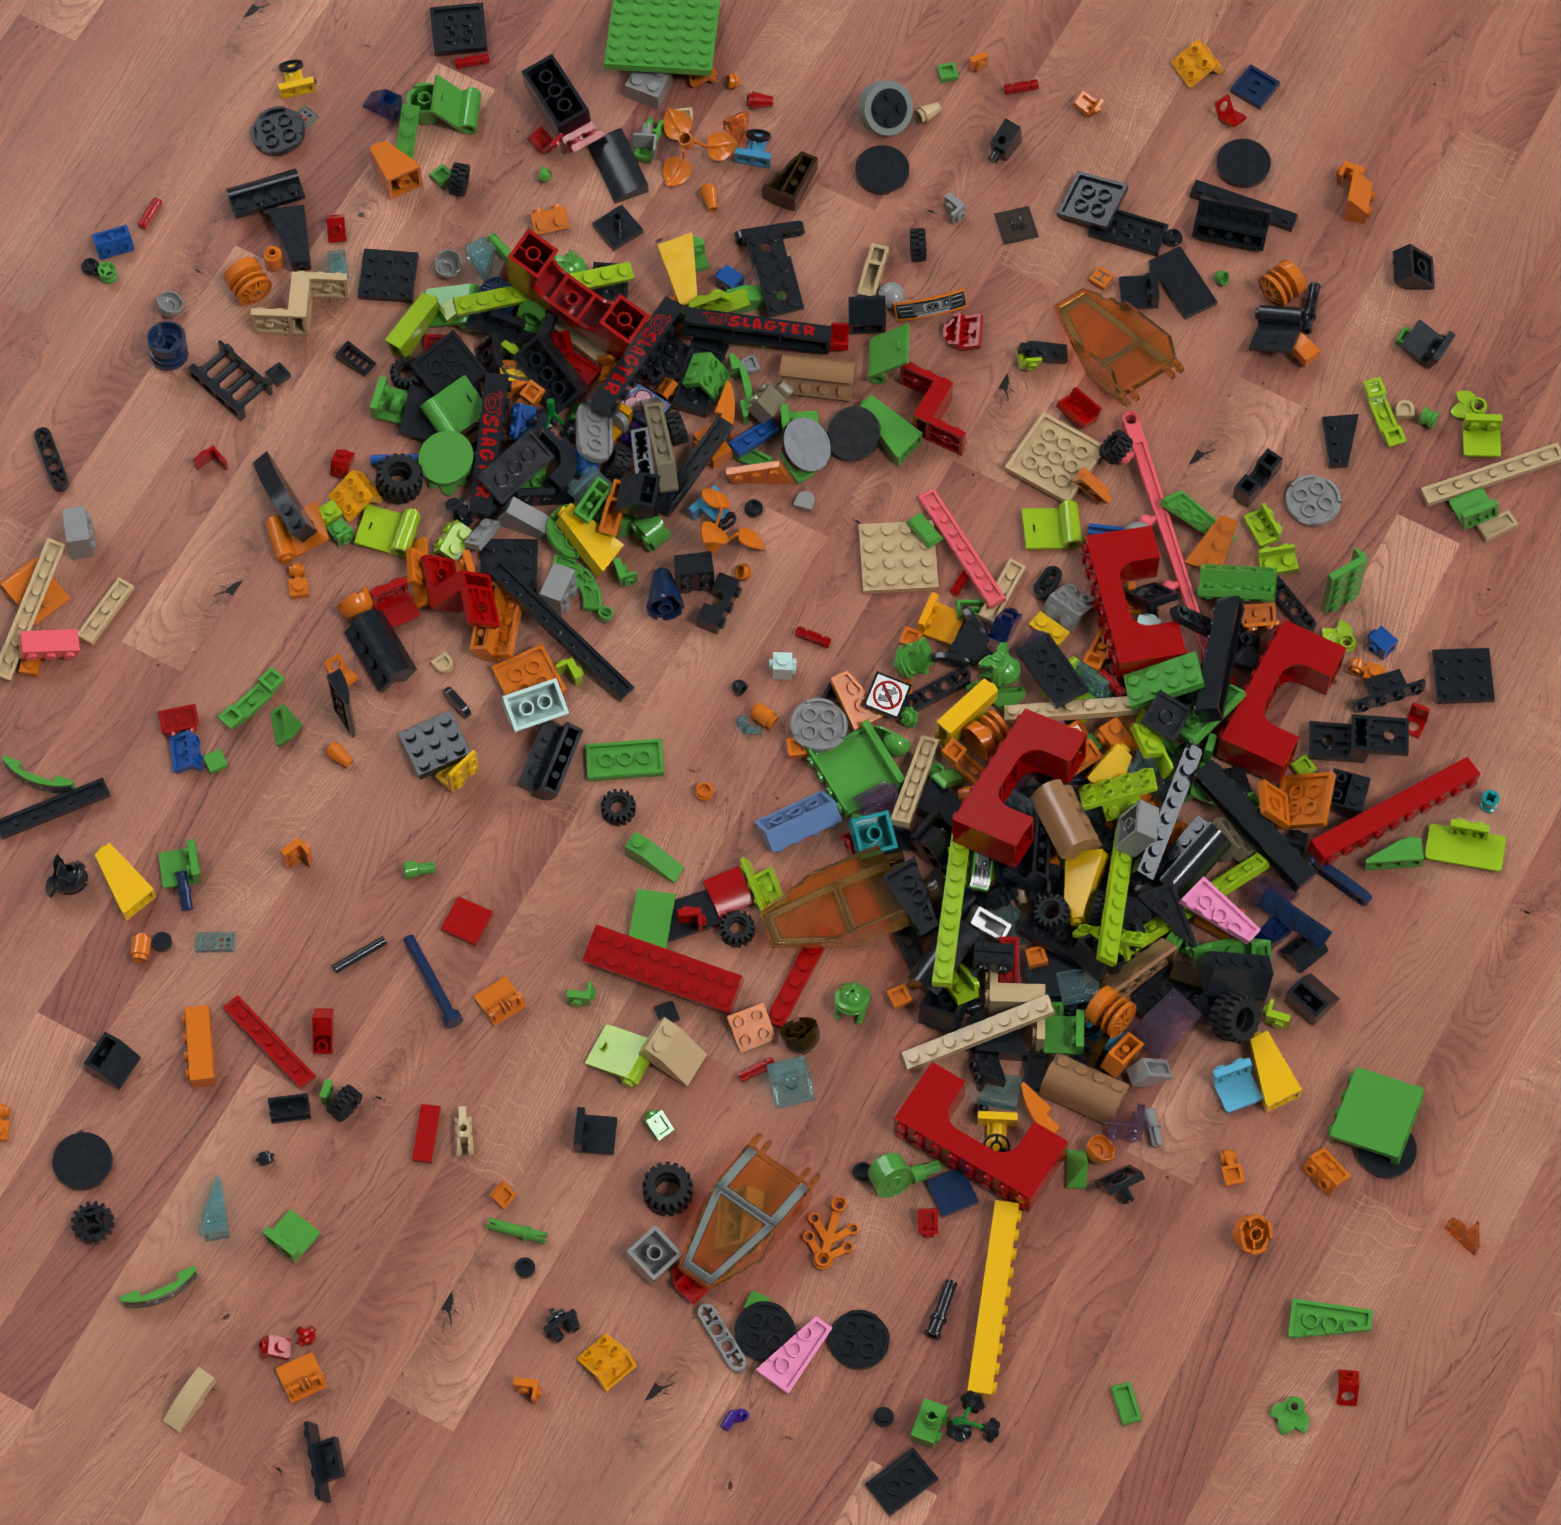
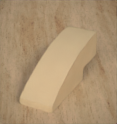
M871 243L857 294L864 296L877 294L890 253L888 246Z
M198 1367L176 1397L163 1422L180 1433L204 1403V1398L216 1384L215 1378Z

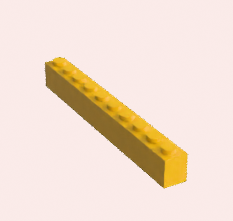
M995 1200L967 1391L971 1390L975 1394H981L984 1400H991V1395L996 1394L997 1382H994V1375H999L1000 1363L996 1361L997 1355H1002L1003 1344L999 1343L1000 1336L1004 1337L1006 1324H1002L1003 1317H1007L1009 1306L1005 1305V1299L1010 1298L1011 1286L1007 1285L1008 1279H1013L1014 1267H1010L1011 1260L1016 1258L1017 1248H1013L1014 1241L1018 1242L1019 1229H1016V1223H1021L1022 1211L1018 1210L1019 1203Z

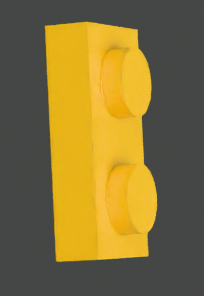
M1041 611L1028 625L1030 629L1040 636L1049 633L1058 647L1070 636V631Z

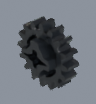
M996 883L989 887L988 892L978 894L979 897H976L978 906L985 910L988 909L989 911L992 909L996 911L1010 905L1011 900L1017 899L1016 896H1019L1015 884Z
M87 1201L86 1207L79 1205L80 1211L73 1212L76 1218H71V1222L74 1224L71 1226V1229L75 1231V1237H80L82 1243L87 1240L89 1245L94 1240L99 1244V1239L101 1238L106 1241L105 1235H112L110 1228H115V1224L112 1222L115 1218L111 1214V1209H105L104 1203L98 1206L97 1201H94L93 1205H90L89 1201ZM103 1215L106 1217V1224L102 1221ZM80 1221L84 1224L83 1230L80 1228Z

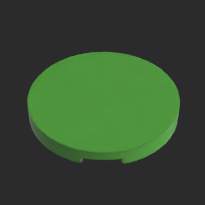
M454 431L435 433L424 442L419 452V464L422 466L423 474L429 481L437 485L449 486L466 478L474 465L475 455L470 442L462 434Z
M565 504L554 510L548 518L546 536L556 552L567 558L580 559L582 557L555 523L559 518L557 513L561 508L569 506V504ZM594 515L592 520L599 524L597 517Z

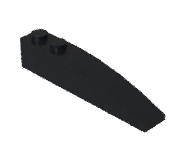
M648 427L630 430L635 474L645 472L657 475ZM657 492L653 517L659 516V492Z
M266 451L253 462L255 470L270 500L291 534L304 543L317 532V529L269 452Z

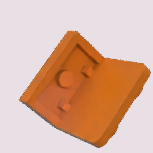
M1275 602L1244 605L1245 610L1241 625L1244 631L1258 630L1257 626H1262V630L1276 629V625H1281V621L1276 619Z

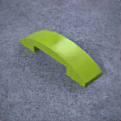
M1381 377L1363 381L1362 384L1371 414L1387 446L1390 448L1406 443L1407 440L1402 428L1397 424L1386 398L1387 392Z

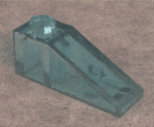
M216 1175L201 1216L202 1223L199 1224L200 1235H204L206 1242L230 1238L220 1175Z

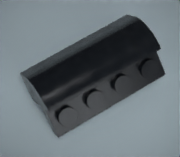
M296 168L226 189L227 198L236 219L306 199Z
M1200 196L1192 237L1263 251L1272 210Z
M368 610L352 619L353 624L344 633L379 692H385L396 680L406 681L418 670L382 610Z
M552 720L542 723L516 785L531 792L530 796L538 799L552 800L557 797L584 730L569 722L563 725Z
M1037 812L1031 816L1034 818L1033 842L1016 868L1004 864L1003 877L1015 881V887L1022 890L1039 888L1049 879L1051 839Z
M1197 816L1164 853L1154 880L1161 885L1173 881L1181 900L1203 876H1206L1232 844L1215 825Z
M963 920L960 921L954 971L980 935L978 931ZM938 934L908 975L907 979L909 981L906 984L911 990L921 989L930 998L937 996L943 988L932 986Z

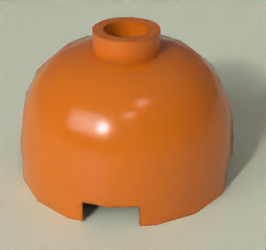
M364 586L360 592H353L335 607L344 618L352 620L357 615L371 610L373 599L369 589Z
M1245 1214L1234 1223L1232 1238L1240 1250L1249 1254H1261L1266 1251L1267 1248L1265 1247L1268 1245L1269 1239L1272 1240L1273 1228L1270 1221L1266 1220L1262 1215Z

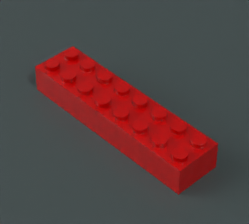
M597 924L594 927L582 959L585 965L727 1015L732 1014L744 982L743 976Z

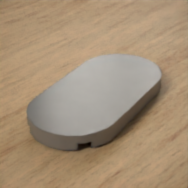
M591 400L581 403L576 410V447L580 455L586 460L593 463H603L609 459L613 452V420L590 410Z

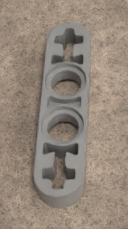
M702 1304L698 1309L699 1321L729 1369L735 1374L743 1373L747 1367V1360L713 1305ZM703 1310H706L707 1312L711 1311L710 1317L712 1319V1322L710 1324L708 1317L706 1315L702 1316ZM717 1325L721 1326L723 1331L720 1335H714L711 1329ZM730 1342L733 1345V1349L725 1352L721 1347L722 1344ZM734 1354L738 1362L742 1361L740 1368L737 1365L733 1366L734 1359L732 1356Z

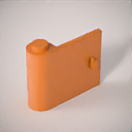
M316 501L303 507L317 529V532L304 543L291 534L280 515L271 516L265 520V526L278 563L289 564L293 559L330 540Z
M33 557L0 582V588L9 599L12 598L18 607H20L39 558ZM53 577L34 621V626L70 600V597Z

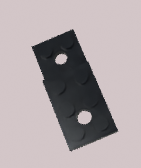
M780 226L744 234L756 285H760L768 318L804 310L791 256H787ZM765 243L769 244L771 251L763 252L761 246ZM779 291L786 293L787 298L785 300L777 298Z
M1351 714L1348 724L1309 721L1308 759L1365 763L1369 753L1408 756L1409 718ZM1384 733H1392L1394 738L1387 739ZM1330 738L1333 744H1325L1323 739Z

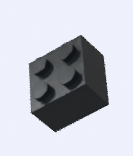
M711 551L674 555V573L679 592L690 593L696 590L708 591L712 589L714 584V567Z

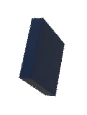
M1250 64L1231 87L1230 93L1260 110L1280 86V81Z
M958 1168L956 1171L952 1170L926 1181L928 1190L942 1218L979 1203L969 1179L964 1177V1172Z

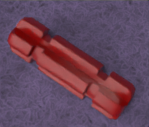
M483 53L481 56L477 54L464 57V59H454L456 69L463 68V66L471 67L480 65V63L487 64L490 62L488 53Z
M1032 79L1030 82L1028 80L1013 83L1014 85H1011V83L1004 85L1006 95L1013 94L1012 92L1020 93L1029 91V89H1039L1037 79Z
M156 197L152 199L151 204L142 215L143 218H140L138 221L139 228L143 230L148 228L149 223L158 212L157 209H160L162 206L161 199Z
M964 569L961 570L954 581L955 583L950 588V593L954 596H959L961 589L964 588L969 580Z
M802 626L797 627L795 631L796 637L801 639L804 637V640L829 648L831 644L830 637H822V634L809 629L805 630L806 628Z
M1105 669L1099 670L1097 678L1115 693L1117 697H1125L1127 695L1126 688L1121 686L1112 675H1109L1108 671Z
M772 1057L764 1059V1062L760 1061L748 1067L747 1070L740 1071L738 1076L742 1082L750 1080V1077L754 1078L766 1072V1069L774 1068L776 1066L775 1061Z

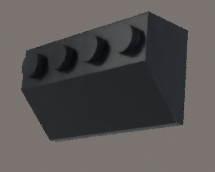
M546 332L535 335L512 356L528 379L533 380L546 390L543 395L545 401L547 402L550 398L554 399L557 415L578 402L591 390Z
M1209 951L1195 961L1204 997L1219 998V995L1224 994V992L1232 991L1252 996L1253 999L1258 1001H1265L1267 999L1274 974L1269 955Z

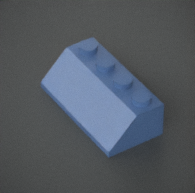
M821 790L754 821V824L767 848L774 853L783 851L785 847L791 844H798L808 836H815L823 829L835 827L842 819L835 800Z

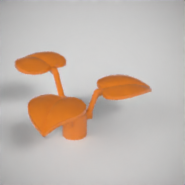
M667 108L664 116V131L669 139L678 140L682 146V160L674 156L665 161L663 165L665 185L669 187L679 186L689 180L693 172V166L690 162L685 161V151L692 149L695 144L708 148V155L714 161H724L738 147V142L729 134L715 132L708 136L707 141L709 145H706L694 139L689 133L693 122L687 113Z
M712 488L702 489L701 496L704 502L713 508L719 509L715 524L710 521H704L701 525L702 542L708 551L717 553L722 545L726 546L735 537H738V540L747 547L759 550L766 549L761 537L750 528L740 527L738 533L736 532L728 538V535L721 528H718L723 509L730 507L729 500L718 490Z

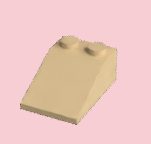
M665 1017L657 1022L638 1053L686 1087L707 1055L680 1027Z

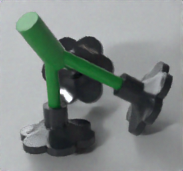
M548 399L547 409L541 408L539 410V413H545L549 417L543 429L548 428L551 430L559 421L560 426L563 428L559 433L562 439L574 436L576 433V421L573 420L570 423L563 421L555 412L554 399Z
M969 1390L960 1398L965 1412L962 1417H954L948 1423V1436L955 1438L959 1443L963 1442L964 1439L971 1437L972 1432L970 1429L973 1426L983 1432V1439L988 1443H992L999 1435L1000 1422L994 1417L990 1418L989 1422L985 1424L968 1421L967 1416L969 1412L976 1414L985 1408L983 1396Z

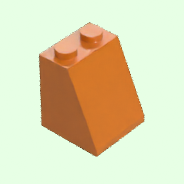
M386 140L369 147L372 168L390 200L423 186L419 163Z

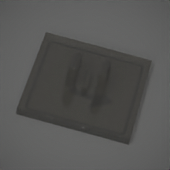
M1029 206L994 213L1003 245L1039 237Z

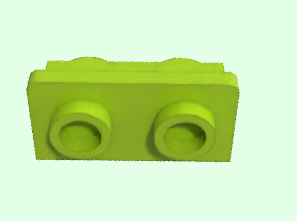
M1285 543L1278 547H1264L1258 550L1257 561L1259 567L1277 568V575L1299 572L1295 544Z
M960 962L957 970L954 971L952 988H944L956 1004L961 1005L979 997L978 988H980V984L976 977L973 978L968 966H964Z

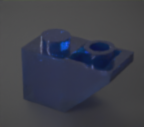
M388 89L373 91L368 96L363 107L395 121L402 109V96Z
M1005 607L995 617L989 638L1008 643L1023 614L1018 613V610Z
M1271 917L1260 928L1261 930L1254 938L1270 940L1272 950L1282 943L1293 930L1275 917Z

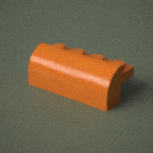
M492 582L501 626L497 629L474 626L469 650L482 660L500 662L501 658L513 657L523 609L495 582Z

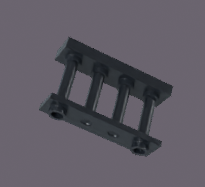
M219 340L220 352L203 367H198L194 363L188 367L189 374L203 389L237 419L242 421L246 417L245 406L263 390L270 396L273 394L272 383L267 377L263 378L239 357L231 345ZM224 357H227L232 362L217 377L210 378L207 375V372ZM237 368L245 373L228 389L220 387V383ZM252 379L257 386L244 398L236 401L232 395Z

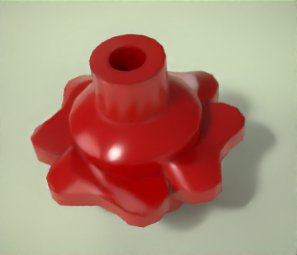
M312 1325L305 1329L299 1326L295 1331L299 1335L296 1343L301 1347L312 1345L316 1339V1328Z

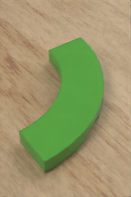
M554 553L553 564L557 563L575 570L576 578H578L576 585L583 599V611L598 613L602 607V597L592 573L577 563L576 560Z

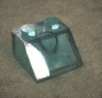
M805 1055L767 1064V1076L776 1109L815 1100Z

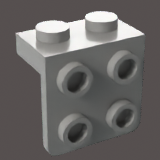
M1066 583L1049 595L1041 612L1072 633L1075 631L1081 617L1093 609L1094 600L1077 589L1075 585Z

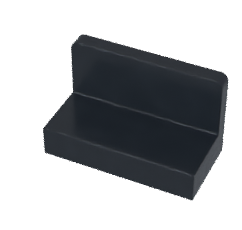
M1300 935L1280 952L1284 958L1293 962L1297 972L1302 973L1326 954L1328 948L1325 944L1320 949Z

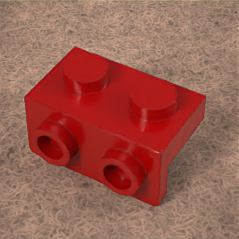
M1074 387L1070 395L1058 401L1056 405L1064 415L1081 429H1085L1095 423L1102 411L1099 405L1077 387Z
M196 704L158 711L161 733H166L167 737L177 735L178 730L197 731L196 727L200 726Z

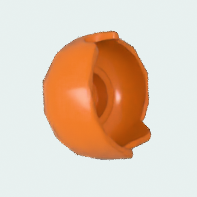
M1095 1135L1087 1141L1085 1151L1089 1160L1095 1164L1103 1165L1115 1157L1116 1147L1104 1135Z

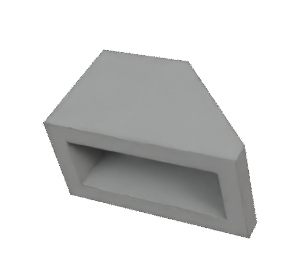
M972 906L964 921L970 926L978 928L982 934L998 941L1000 936L1006 937L1012 926L980 906Z
M1142 1058L1126 1068L1128 1079L1133 1087H1148L1174 1078L1167 1060Z

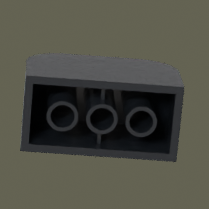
M553 54L521 71L530 97L556 136L562 133V137L591 122L588 107Z

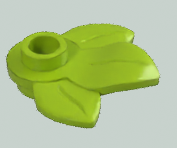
M1470 391L1456 392V397L1459 403L1452 408L1450 413L1459 419H1464L1465 413L1484 414L1487 410V403L1483 398L1475 397ZM1474 405H1480L1481 409H1475Z
M1340 620L1337 629H1322L1324 638L1347 647L1346 652H1351L1355 649L1356 640L1352 636L1353 629L1347 622ZM1347 642V643H1349L1350 645H1349V646H1346V645H1344L1343 643Z

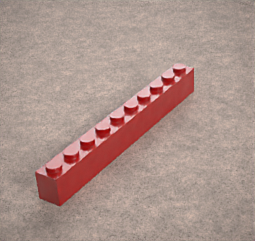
M1467 756L1312 839L1308 850L1320 867L1325 864L1331 865L1338 857L1349 855L1353 849L1366 846L1370 840L1381 838L1389 830H1396L1403 822H1411L1416 815L1429 812L1433 806L1444 804L1448 798L1459 796L1467 788H1474L1478 784L1481 773Z

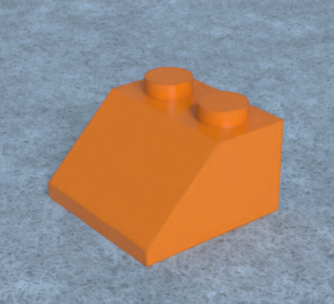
M1353 170L1344 220L1366 223V218L1371 217L1372 206H1369V203L1374 201L1375 191H1372L1373 183L1356 170Z

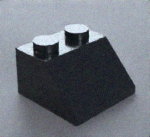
M1412 244L1393 251V278L1395 284L1406 290L1435 289L1432 256Z
M943 987L937 996L930 998L926 995L919 1004L918 1023L948 1033L957 1031L963 1022L969 1001L957 1005Z

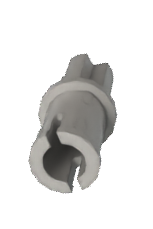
M1155 1108L1143 1110L1147 1126L1145 1130L1149 1133L1151 1145L1155 1148L1161 1147L1163 1145L1160 1132L1161 1125L1158 1124Z

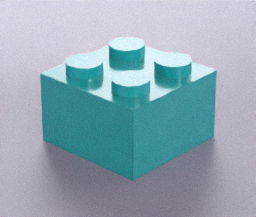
M888 810L854 818L848 822L857 860L893 852L898 848Z

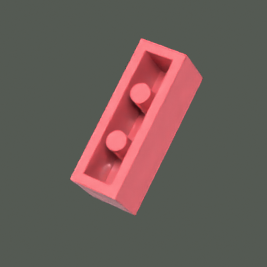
M78 629L20 631L18 637L20 659H26V661H35L45 658V660H54L56 658L70 660L77 657L80 651Z

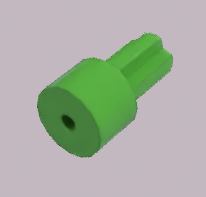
M403 862L404 879L418 878L420 874H429L436 871L434 862Z
M935 1160L924 1165L918 1163L911 1166L910 1168L914 1172L912 1183L917 1184L925 1181L927 1176L940 1172L942 1170L940 1162Z

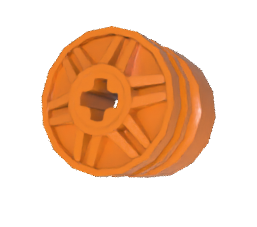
M253 257L241 258L228 267L223 276L225 283L233 291V295L242 306L253 305L261 301L272 288V282L267 278L266 273L263 272L262 267Z
M1287 259L1279 262L1273 267V270L1267 271L1258 279L1262 294L1273 306H1285L1307 289L1303 273L1293 262Z
M989 710L985 715L979 717V722L973 721L964 727L963 733L967 743L976 755L982 760L987 761L992 755H995L999 743L1005 740L1009 727L997 712Z
M1107 985L1092 998L1086 1008L1084 1017L1094 1026H1100L1101 1031L1107 1033L1110 1038H1115L1128 1027L1136 1013L1137 1007L1133 1002H1129V999L1121 998L1118 991Z

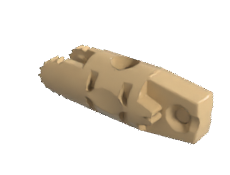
M466 1106L458 1107L459 1117L454 1118L456 1156H461V1144H468L469 1155H474L472 1116L467 1117Z

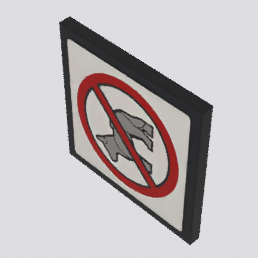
M876 671L863 706L898 720L912 685Z

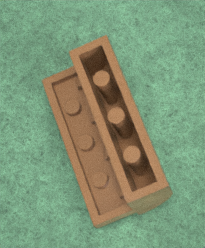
M783 353L779 381L784 379L794 389L791 393L794 395L851 401L857 361Z
M1061 779L1052 780L1040 786L1030 797L1061 859H1076L1083 849L1095 850L1102 846L1071 785H1063Z
M1057 1053L1044 1076L1039 1095L1111 1127L1130 1085Z

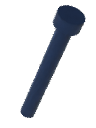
M414 935L406 936L403 941L443 1013L441 1018L443 1024L447 1029L458 1026L463 1021L461 1013L458 1009H453Z

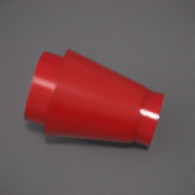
M752 91V93L747 94V107H751V109L773 107V96Z

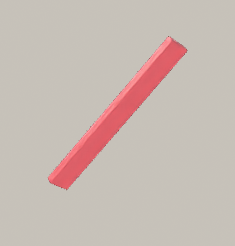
M932 489L919 495V502L930 519L933 520L934 525L988 608L991 609L1006 602L1005 595L936 490Z

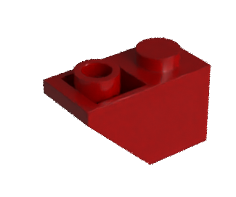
M314 1008L312 1016L313 1054H333L335 1027L333 1008Z

